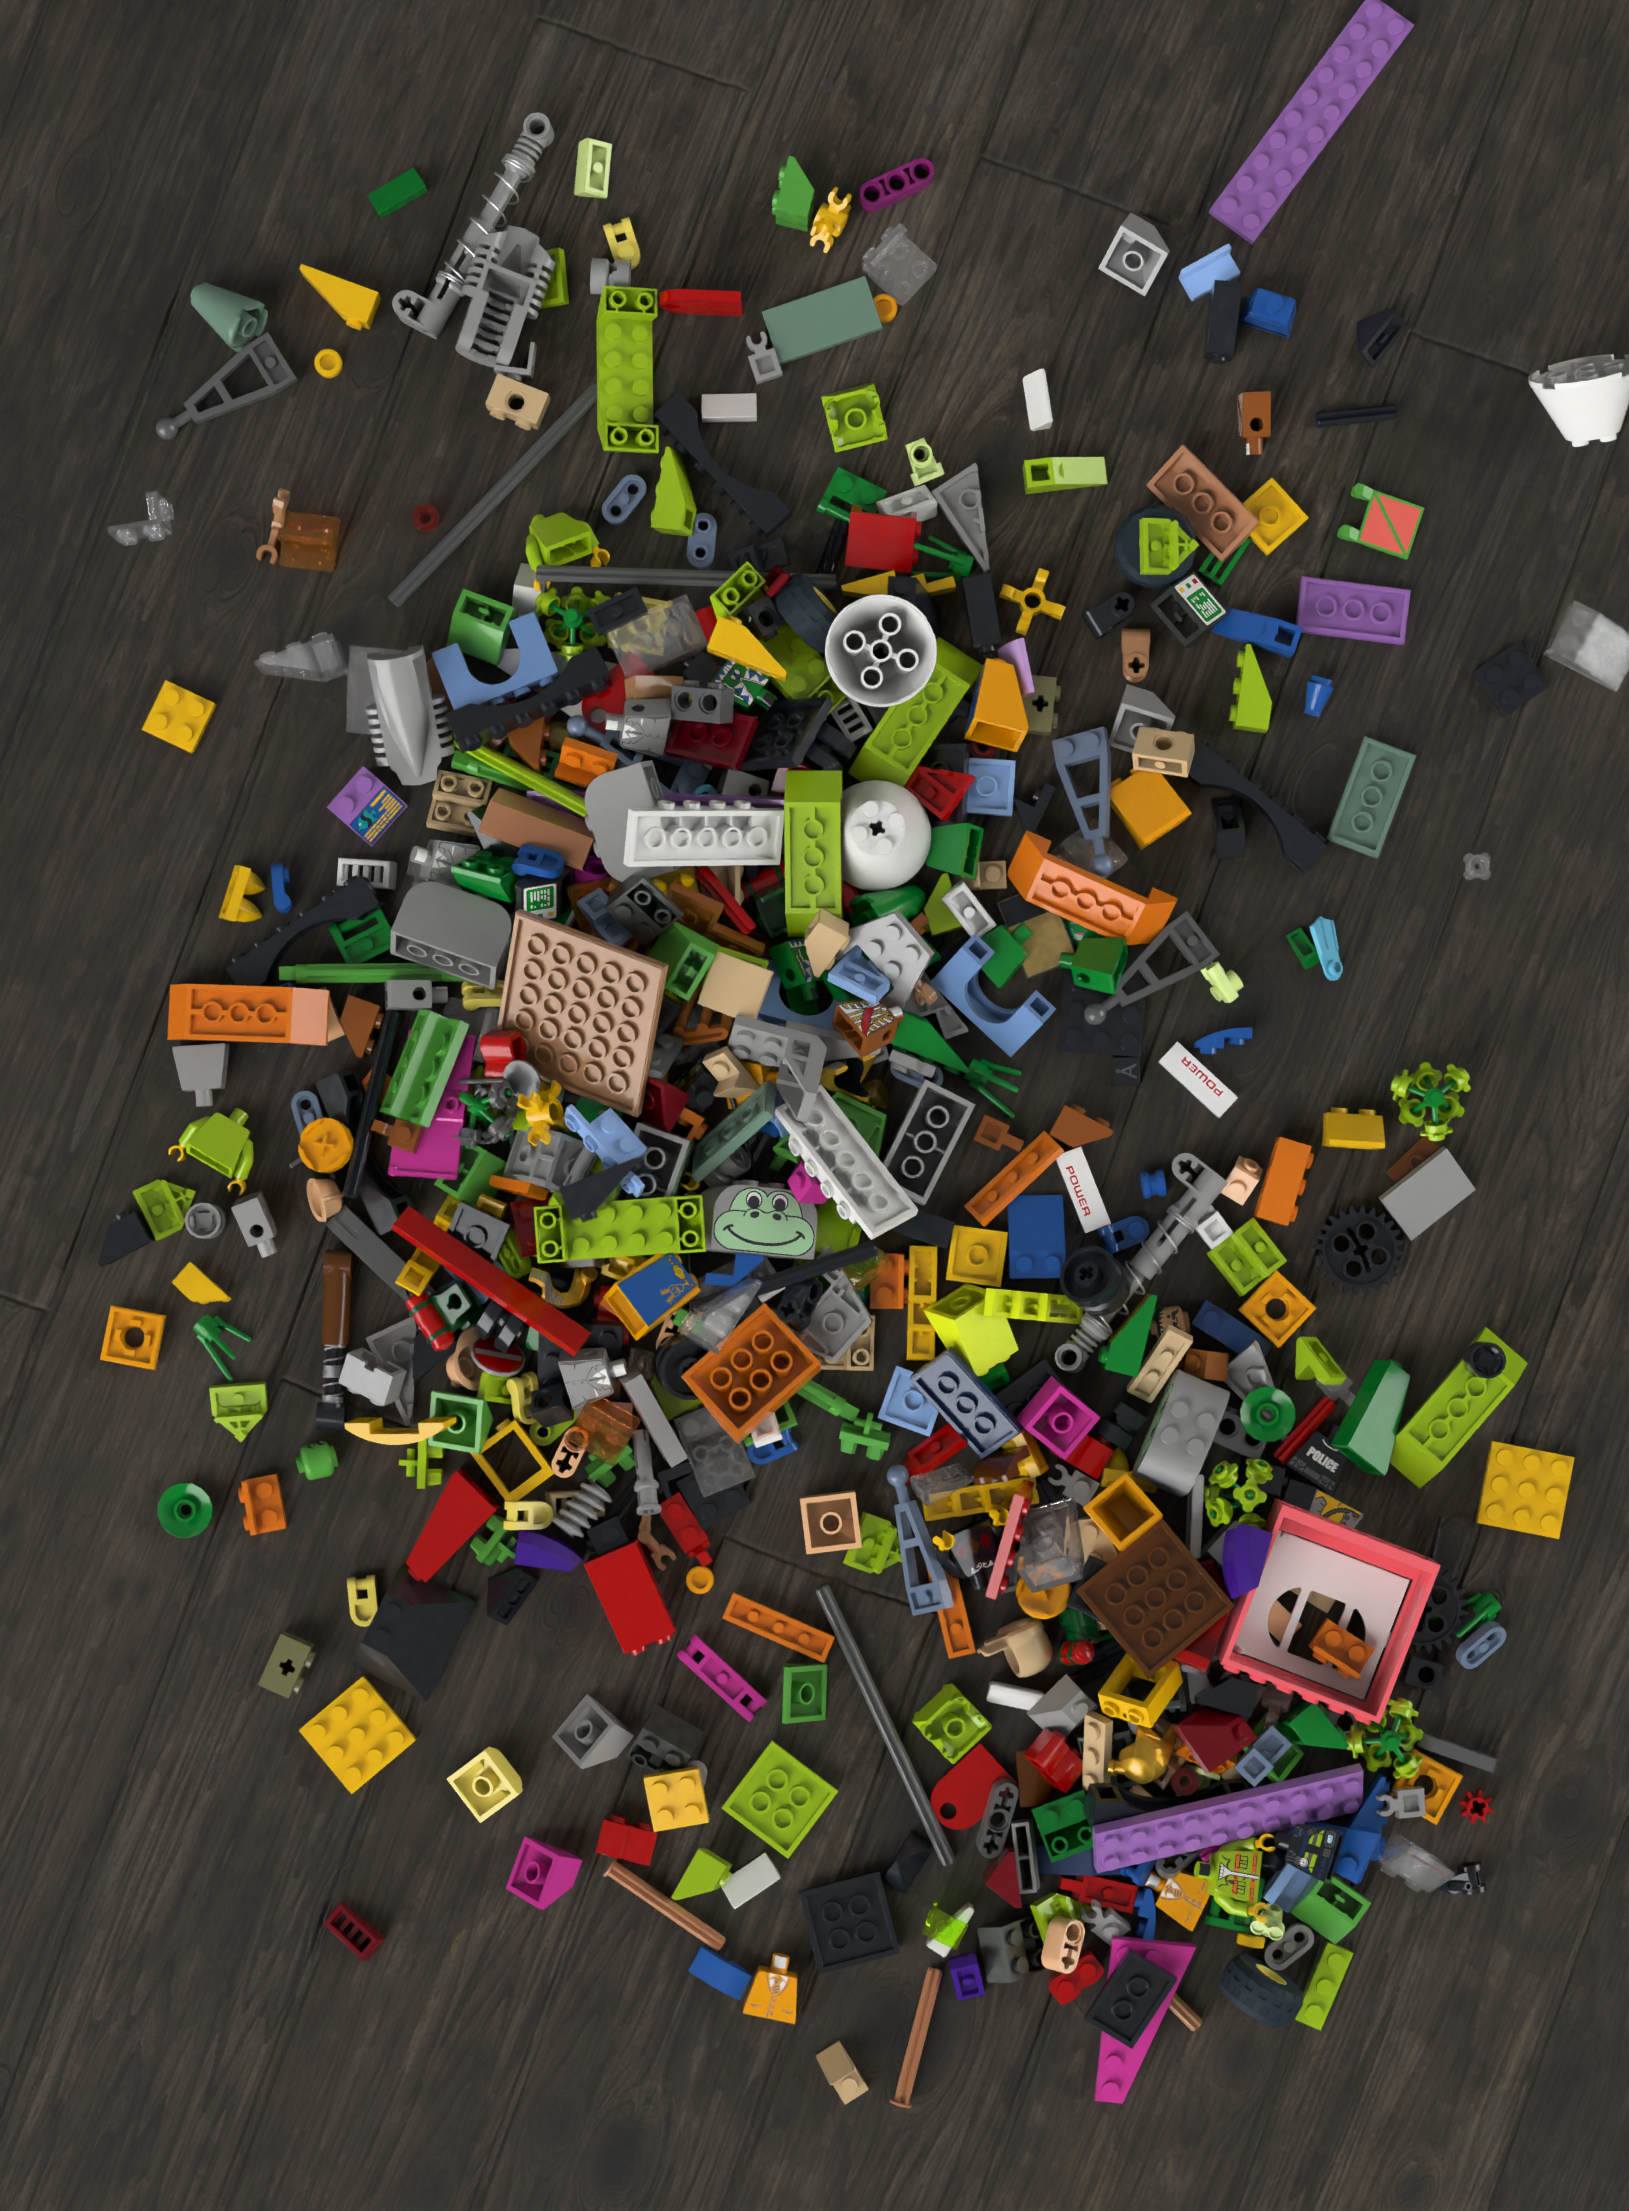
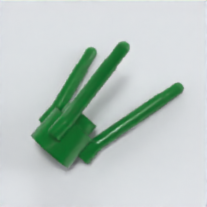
M929 536L928 540L952 554L950 555L918 543L914 544L916 549L949 560L947 569L952 570V572L914 571L911 573V576L924 573L925 578H947L953 576L954 580L960 581L961 576H969L974 557L967 555L968 552L959 550L933 536Z
M973 1059L968 1068L969 1071L964 1077L970 1081L968 1086L979 1091L1003 1113L1013 1119L1015 1117L1014 1113L983 1088L980 1083L986 1085L989 1080L1013 1092H1018V1087L991 1075L992 1070L1020 1076L1021 1071L990 1063L984 1059H981V1061Z
M206 1314L195 1324L193 1330L198 1334L196 1338L205 1346L227 1380L231 1382L233 1377L210 1343L214 1341L234 1360L237 1356L218 1337L222 1333L219 1327L247 1342H251L252 1339L224 1322L218 1315L212 1318L209 1314Z
M1487 1591L1484 1595L1477 1592L1471 1598L1466 1599L1468 1603L1462 1605L1461 1609L1475 1603L1476 1605L1472 1609L1476 1616L1456 1634L1457 1637H1462L1480 1620L1483 1621L1473 1633L1483 1624L1497 1617L1496 1613L1502 1607L1490 1592ZM1432 1616L1429 1620L1434 1621L1440 1617Z

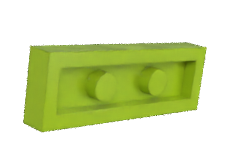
M1326 1940L1303 1994V2005L1295 2020L1321 2031L1354 1954L1352 1951Z

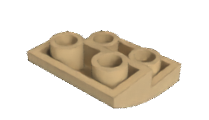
M438 770L437 780L432 793L433 799L426 822L427 827L478 838L467 813L482 805L488 807L493 782L478 777Z
M717 951L698 1004L736 1018V1015L756 1020L774 972Z
M870 1315L873 1319L872 1323L836 1363L815 1354V1357L821 1362V1369L873 1371L875 1315Z

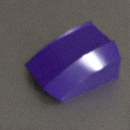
M1238 1524V1527L1231 1530H1226L1222 1563L1225 1587L1230 1600L1259 1586L1272 1533Z
M538 1530L519 1531L514 1564L571 1571L585 1559L573 1547L552 1535Z

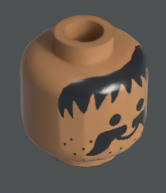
M1181 1307L1157 1308L1154 1311V1318H1152L1149 1330L1150 1335H1156L1157 1340L1168 1324L1186 1333H1190L1187 1311L1183 1312Z

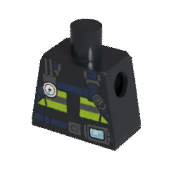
M700 1051L671 1084L690 1095L685 1105L699 1115L716 1098L713 1094L718 1085L716 1078L702 1063L706 1055L703 1051Z
M1296 1824L1292 1834L1280 1830L1277 1832L1274 1847L1287 1851L1285 1856L1286 1863L1330 1885L1346 1833L1338 1829Z

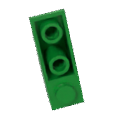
M902 1009L903 1021L898 1023L894 1040L891 1042L894 1045V1050L906 1055L911 1051L919 1055L918 1059L929 1064H934V1061L942 1063L945 1070L955 1074H959L960 1071L968 1073L969 1069L963 1060L925 1017Z

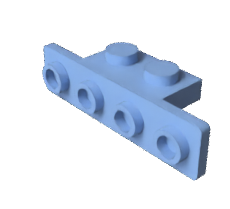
M572 1104L566 1108L564 1114L566 1125L571 1131L577 1132L583 1138V1143L590 1152H595L602 1159L601 1162L605 1169L633 1158H640L646 1153L647 1147L611 1108L591 1123ZM635 1174L623 1189L638 1198L642 1195L645 1185Z

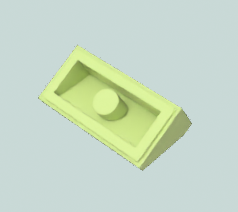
M586 138L579 142L574 195L607 198L612 144L591 138Z

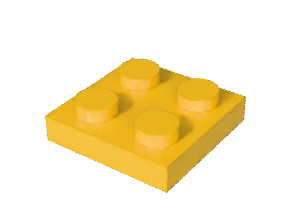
M1273 478L1269 479L1243 503L1260 521L1249 537L1266 556L1309 518Z
M165 680L142 730L193 754L215 710L216 704Z
M954 1225L946 1280L1001 1287L1008 1232Z
M699 1766L644 1775L643 1780L654 1832L709 1823L710 1819Z

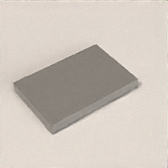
M1443 1146L1378 1198L1406 1237L1412 1241L1476 1189L1447 1148Z

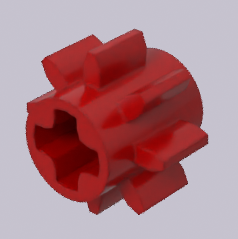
M1479 1788L1475 1794L1465 1790L1467 1796L1464 1800H1458L1464 1808L1459 1814L1462 1817L1469 1814V1822L1471 1824H1474L1476 1819H1481L1485 1823L1487 1813L1494 1812L1487 1804L1491 1802L1492 1798L1490 1796L1482 1798L1483 1793ZM1475 1800L1480 1803L1477 1812L1472 1809V1802Z

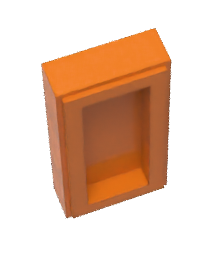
M491 1175L489 1181L490 1186L505 1193L543 1201L546 1200L548 1190L529 1182Z

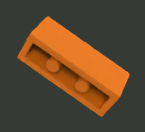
M1283 1137L1276 1138L1253 1217L1283 1226H1288L1290 1221H1295L1298 1212V1206H1295L1297 1195L1302 1196L1306 1180L1302 1178L1305 1168L1310 1169L1314 1153H1310L1312 1146Z

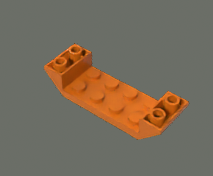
M1026 830L1006 873L1024 900L1107 938H1126V945L1151 943L1163 930L1178 898L1152 887L1147 898L1047 853L1052 841Z
M212 984L170 985L167 1040H210L327 1046L330 990Z

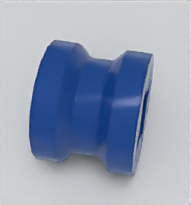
M1163 1169L1156 1170L1155 1173L1150 1174L1146 1171L1140 1172L1141 1189L1144 1199H1148L1152 1195L1166 1196Z

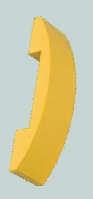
M449 1194L433 1223L447 1232L461 1200ZM417 1248L395 1283L420 1296L441 1263Z
M358 1417L344 1424L346 1430L365 1440L380 1444L402 1445L422 1441L448 1429L456 1423V1417H430L419 1422V1428H383L382 1417Z

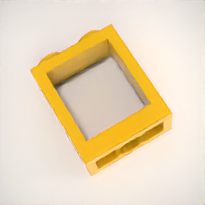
M507 1418L495 1427L498 1433L490 1439L487 1436L482 1452L480 1454L471 1453V1455L505 1501H518L552 1476L554 1472L551 1463L537 1444L532 1441L522 1424L516 1419L511 1422ZM514 1430L542 1469L510 1492L482 1453Z
M1126 1653L1098 1692L1102 1713L1110 1717L1129 1721L1135 1725L1152 1728L1183 1683L1179 1662L1170 1660L1148 1679ZM1132 1676L1157 1683L1144 1702L1120 1695Z

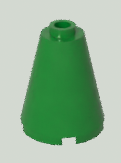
M908 885L856 896L849 904V906L853 905V912L849 913L852 927L862 925L897 910L910 922L925 908L926 895L916 885Z

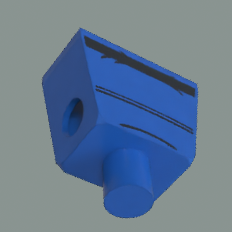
M1257 288L1247 296L1239 323L1289 338L1297 312L1296 300Z

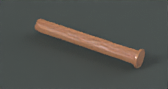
M614 1858L603 1874L604 1877L610 1876L714 1950L719 1951L725 1943L724 1936L616 1862L618 1858Z
M934 1967L927 1969L894 2098L890 2099V2103L904 2108H911L912 2106L909 2100L942 1977V1971Z

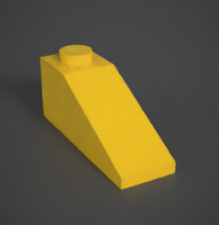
M300 265L299 269L303 277L346 321L348 326L357 330H361L362 327L371 328L381 302V297L377 291L309 266Z
M729 615L726 616V619L719 616L707 646L709 653L786 682L787 672L745 626L741 625L742 621Z

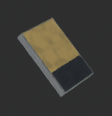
M1021 894L996 903L1004 924L1011 931L1024 922L1034 933L1023 943L1031 952L1030 956L1021 966L1027 980L1060 967L1059 960L1062 952L1076 953L1061 916L1024 900Z

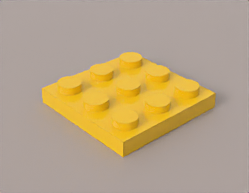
M1491 1441L1476 1523L1559 1539L1575 1457Z
M364 1675L299 1729V1732L351 1794L417 1740Z

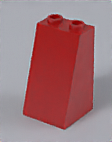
M462 1468L452 1474L406 1561V1564L409 1566L407 1571L417 1581L422 1579L426 1583L501 1507Z
M638 1538L585 1561L586 1571L624 1654L631 1652L632 1656L646 1651L647 1644L656 1641L660 1645L673 1639L672 1634L676 1633L677 1629Z

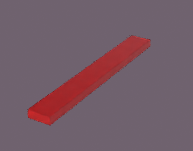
M410 1206L405 1209L391 1228L393 1231L572 1356L577 1354L589 1338L591 1333Z

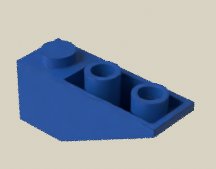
M1228 607L1225 608L1229 614L1213 628L1212 633L1245 644H1251V646L1289 659L1295 652L1303 627L1276 618Z
M1382 1773L1376 1774L1363 1795V1803L1356 1812L1351 1814L1344 1827L1382 1832V1826L1387 1824V1816L1384 1817L1376 1813V1810H1382L1384 1807V1801L1377 1800L1376 1795L1380 1793L1389 1795L1390 1791L1389 1781H1386V1777ZM1380 1836L1370 1860L1379 1861L1380 1854H1384L1385 1837Z

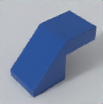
M736 1253L734 1275L706 1273L705 1284L734 1287L764 1262V1255Z

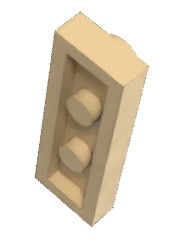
M1168 1324L1141 1364L1138 1377L1133 1376L1127 1385V1392L1152 1403L1192 1344L1193 1336Z
M1093 1710L1088 1712L1084 1719L1082 1789L1086 1791L1088 1790L1089 1783H1111L1108 1764L1112 1758L1113 1720Z

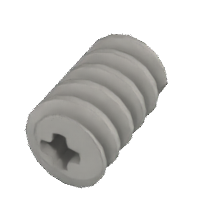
M588 1477L587 1479L591 1485L585 1483L580 1485L583 1494L576 1491L573 1493L577 1502L570 1500L566 1502L570 1511L560 1509L559 1514L562 1520L552 1519V1522L571 1538L574 1535L583 1538L584 1534L580 1529L581 1526L590 1529L591 1526L587 1519H598L594 1510L597 1509L604 1512L605 1508L601 1502H612L608 1493Z

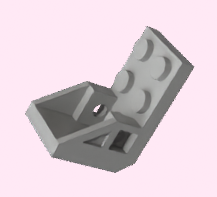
M736 1015L727 1047L738 1059H748L760 1062L765 1066L779 1067L775 1086L797 1121L807 1123L817 1095L827 1047L817 1035Z
M530 1127L527 1131L517 1130L502 1177L529 1182L551 1193L554 1191L560 1192V1188L564 1187L563 1182L585 1146L583 1141L549 1129L551 1133L550 1143L546 1145L539 1138L537 1146H533L527 1140L528 1134L533 1127Z

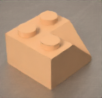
M855 1490L800 1496L807 1554L862 1548Z

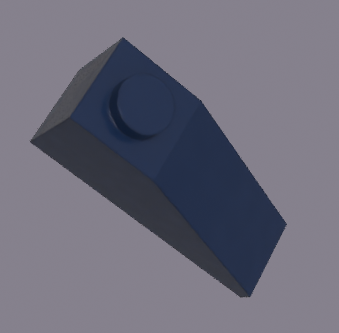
M1205 1299L1201 1301L1189 1320L1191 1325L1236 1354H1239L1256 1340L1265 1358L1273 1345L1267 1339Z
M1045 1844L1036 1845L1039 1874L1086 1876L1120 1874V1868L1097 1873L1094 1867L1093 1847L1051 1863Z

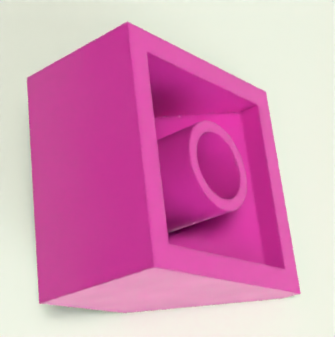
M1051 1376L1016 1419L1027 1431L1065 1460L1097 1423L1100 1416L1073 1392Z

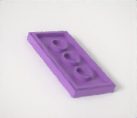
M1302 576L1295 625L1303 627L1301 633L1404 645L1411 590Z

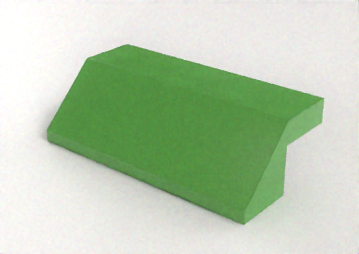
M419 1009L379 1112L429 1128L470 1024L461 1020L448 1019L430 1010Z

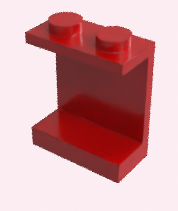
M852 505L845 566L911 573V565H917L919 549L913 548L914 538H920L922 521H916L917 512H912L911 517L862 512V506Z
M1230 1611L1172 1660L1206 1673Z

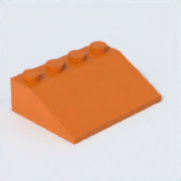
M763 1303L681 1377L716 1421L739 1444L821 1371V1362L778 1316Z

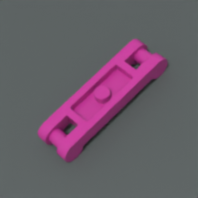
M694 1634L689 1640L691 1643L685 1650L681 1649L676 1654L677 1657L740 1715L751 1722L755 1717L754 1713L759 1707L763 1708L769 1701L714 1652L699 1636ZM698 1651L705 1655L699 1663L693 1659V1656ZM747 1694L752 1700L745 1706L740 1700Z

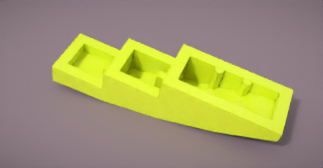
M986 1288L984 1316L1081 1324L1083 1310L1068 1299L1066 1295Z

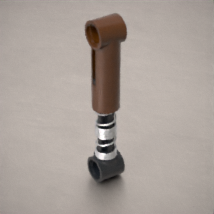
M325 1250L321 1344L327 1347L324 1348L326 1360L323 1362L326 1365L323 1366L324 1374L322 1376L325 1378V1384L322 1385L325 1391L324 1395H322V1401L317 1404L316 1410L317 1430H346L344 1423L347 1422V1404L343 1403L344 1397L341 1395L344 1392L341 1390V1384L338 1381L343 1368L342 1361L345 1357L343 1348L346 1347L345 1345H349L351 1281L354 1273L353 1251Z

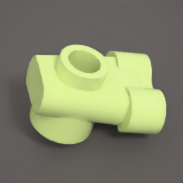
M924 438L905 445L913 470L910 476L914 486L945 474L941 462H936L932 455V449L927 445ZM917 449H921L924 453L923 458L920 460L914 457V452Z
M1211 961L1200 969L1206 980H1209L1213 986L1210 988V991L1219 1002L1222 1000L1224 1003L1234 1001L1239 996L1237 992L1244 987L1238 975L1232 970L1225 973L1218 961L1215 963Z
M1266 1903L1270 1910L1262 1909L1258 1916L1266 1917L1267 1921L1260 1923L1253 1917L1250 1929L1256 1935H1263L1278 1941L1283 1937L1285 1926L1282 1923L1283 1910L1275 1903L1273 1905Z

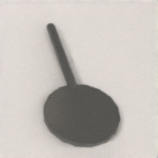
M518 1059L511 1061L505 1067L503 1078L459 1079L458 1083L492 1084L493 1082L502 1083L508 1081L514 1096L519 1097V1094L522 1093L530 1098L531 1092L539 1093L541 1077L532 1064Z

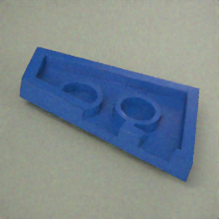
M1305 1822L1304 1825L1338 1829L1346 1833L1334 1872L1356 1884L1361 1883L1382 1832L1365 1831L1358 1828L1341 1827L1322 1822ZM1291 1827L1289 1834L1293 1833L1294 1827Z

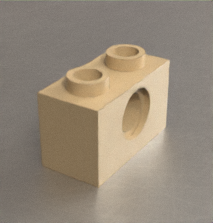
M497 374L485 404L491 416L500 420H505L507 417L516 421L515 425L530 431L531 427L539 429L549 405L550 397L546 392ZM514 399L524 401L523 407L519 410L511 409L510 403Z
M1139 727L1132 752L1133 769L1188 777L1195 752L1194 734H1187L1183 731L1160 730L1155 727Z

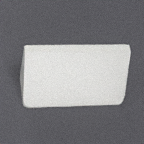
M1043 368L1023 378L1031 431L1050 429L1053 423L1046 372Z
M756 393L702 394V422L757 421Z
M925 484L876 502L880 514L911 517L912 512H917L916 521H925L937 515V500Z
M960 880L941 898L970 937L976 934L981 938L996 926L995 922L963 880Z
M990 1681L986 1700L991 1703L1030 1710L1045 1694L1043 1691Z
M764 1852L733 1873L726 1886L721 1888L732 1907L736 1909L778 1881L781 1875L766 1852Z

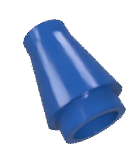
M1314 675L1311 676L1310 681H1307L1304 713L1320 717L1321 711L1334 689L1331 687L1332 680Z

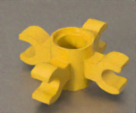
M834 187L828 195L830 205L823 203L819 208L810 235L813 236L810 245L814 246L818 240H822L825 243L823 250L825 253L833 245L832 235L838 238L841 234L851 206L848 205L851 200V194L848 193L844 200H839L836 196L837 187Z
M1039 568L1033 586L1024 592L1003 584L999 597L1018 603L1022 612L1015 631L1016 633L1026 636L1032 617L1037 616L1041 612L1061 620L1065 606L1045 600V595L1042 592L1049 571ZM1035 596L1038 598L1040 605L1036 608H1030L1025 604V598Z
M552 1080L550 1088L547 1084L541 1082L539 1094L531 1092L530 1098L522 1093L519 1094L517 1105L526 1110L527 1121L533 1127L527 1137L528 1142L533 1146H537L539 1138L546 1145L550 1143L551 1133L549 1129L559 1132L560 1128L565 1132H570L563 1117L562 1105L556 1099L562 1090L561 1085L556 1080Z

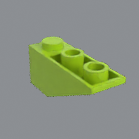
M666 446L665 454L662 456L660 463L661 475L660 481L656 485L657 497L655 508L651 512V527L662 534L692 537L697 511L681 454Z
M1104 457L1040 458L1024 460L1022 467L1026 494L1108 484Z
M1246 644L1243 651H1238L1236 667H1241L1240 677H1235L1233 694H1237L1236 705H1231L1229 721H1233L1232 729L1266 733L1269 728L1272 701L1251 644Z

